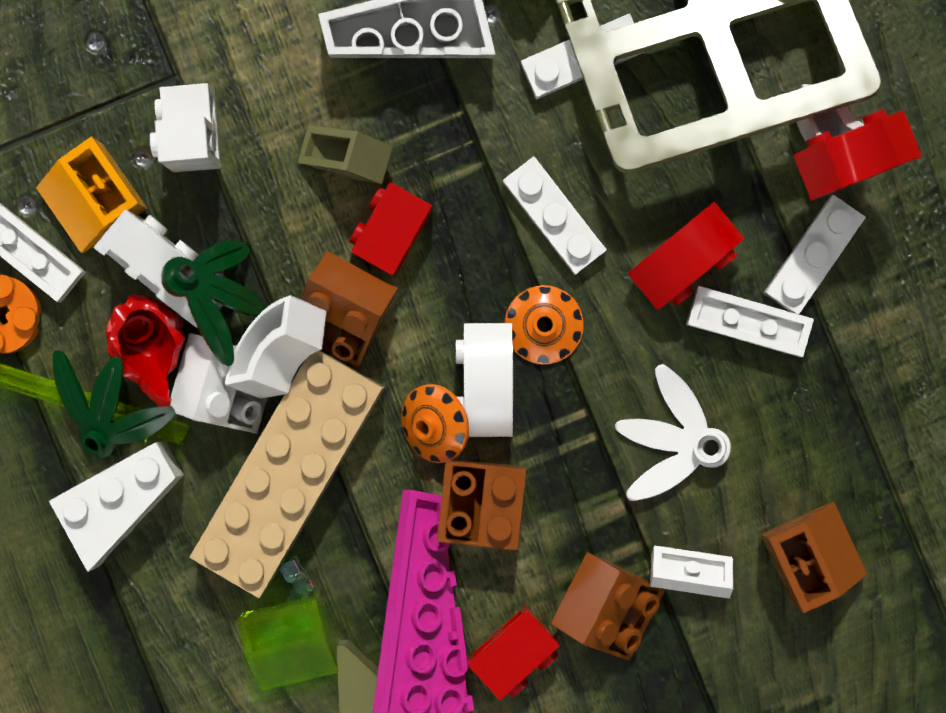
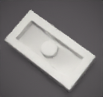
M654 545L651 554L650 587L730 599L733 590V557Z

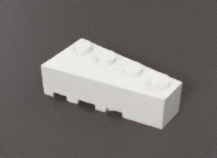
M372 0L318 14L330 58H493L496 55L482 0Z

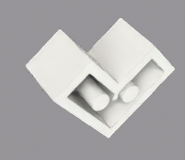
M208 83L160 87L161 99L155 100L156 132L150 134V147L153 157H158V162L174 173L221 169L213 88Z

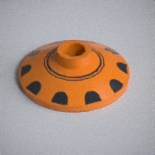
M535 286L523 291L512 301L505 317V323H512V349L523 359L535 364H552L565 359L576 349L583 334V316L578 304L567 292L553 286ZM548 317L552 321L550 331L542 332L538 329L537 321L539 318Z
M436 384L420 386L407 396L402 408L401 421L404 435L412 449L422 458L434 463H444L446 460L450 461L458 457L466 447L469 437L468 417L460 400L450 390Z

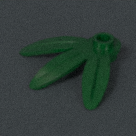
M236 240L216 243L199 254L194 261L185 257L171 258L163 266L161 272L163 288L172 296H186L191 314L206 344L219 362L226 366H231L234 362L233 343L226 321L212 300L234 311L252 317H257L266 309L261 301L244 286L230 279L214 275L233 268L249 255V246L245 242ZM178 272L184 274L188 280L181 278Z
M60 350L54 351L53 374L58 394L68 413L81 427L79 439L82 447L89 454L100 458L108 457L114 452L116 444L144 439L163 428L175 416V409L171 405L161 408L156 405L131 412L113 421L123 385L124 364L122 359L117 356L112 357L104 366L93 387L89 408L82 387L67 355Z

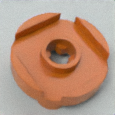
M0 275V308L7 306L10 310L5 315L8 322L4 325L0 322V353L2 354L15 353L27 347L37 336L40 328L38 327L40 314L42 315V306L36 292L24 281L7 275Z

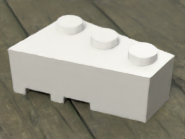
M125 209L94 248L102 255L107 254L126 269L125 272L129 276L141 281L156 294V297L198 328L189 309L186 296L175 297L170 295L163 288L161 282L162 268L168 260L174 257H185L194 261L198 254L181 240L176 245L164 236L168 229L151 215L143 219ZM178 272L181 278L188 280L184 274ZM222 273L214 274L215 276L227 278ZM212 300L218 309H220L223 306L220 303Z
M164 440L153 443L49 501L87 572L99 567L108 558L107 556L133 531V528L159 503L184 474Z

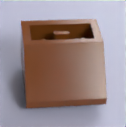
M327 251L308 278L300 300L326 311L322 350L358 368L390 308L398 287Z
M446 460L437 542L518 550L526 468L494 463Z
M833 501L760 534L793 607L802 613L842 596L867 575Z
M587 552L551 624L585 646L630 661L633 653L641 643L642 635L650 619L659 608L660 600L665 590L650 587L649 581L610 561Z

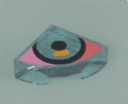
M296 555L279 566L281 574L287 583H293L298 595L303 597L315 590Z

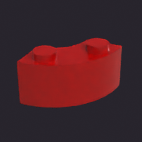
M882 109L861 118L863 122L861 127L833 138L828 131L806 140L808 148L793 156L811 201L922 157L904 110L887 115L886 110Z
M713 202L627 274L657 310L661 309L669 301L677 306L694 292L689 285L715 265L720 270L737 256L733 249L745 238L718 205Z

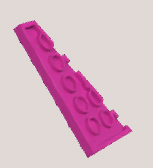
M403 490L372 713H470L474 711L472 695L467 694L465 679L468 665L460 607H455L453 586H457L455 571L450 570L448 547L451 543L437 542L442 499L440 495L415 490Z

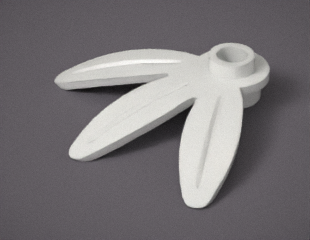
M663 364L655 368L656 379L668 407L684 426V429L665 422L649 419L619 420L615 424V429L626 438L641 445L664 451H675L678 454L656 464L640 476L626 492V496L630 501L644 500L660 495L686 479L695 471L699 464L709 468L718 467L724 464L731 454V442L728 436L719 429L708 428L703 410L692 390L679 375ZM710 440L716 441L719 446L718 452L712 456L705 452V444Z

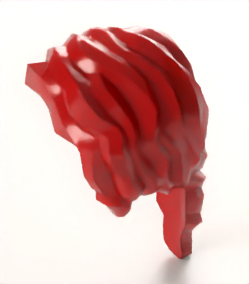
M130 294L125 304H119L113 308L112 316L106 326L107 352L110 358L117 356L122 359L124 376L139 384L141 390L155 401L159 408L169 407L172 398L169 397L167 377L177 367L179 352L182 350L186 339L182 330L184 321L171 311L164 302L155 301L146 295Z

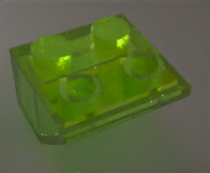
M321 594L244 612L237 619L246 660L261 691L338 673L337 658Z

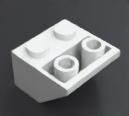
M189 333L170 397L172 398L170 405L175 409V413L196 421L257 434L267 398H258L226 386L225 380L229 366L219 362L206 344L203 336Z

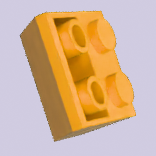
M92 136L58 159L36 187L81 253L96 245L125 209L136 215L148 209L103 143Z

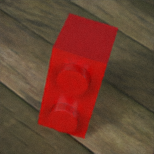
M390 182L386 190L381 187L377 190L369 205V209L373 210L372 215L366 225L362 222L357 225L349 243L354 245L351 250L354 256L395 278L431 215L433 207L431 204Z
M525 605L467 658V665L499 700L507 694L512 698L528 684L529 681L526 677L535 668L538 667L542 671L557 658L558 653L555 650L560 645L558 639L531 609Z

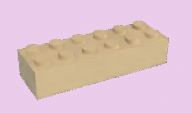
M321 350L309 355L293 379L289 393L283 396L189 558L260 598L270 586L385 387Z

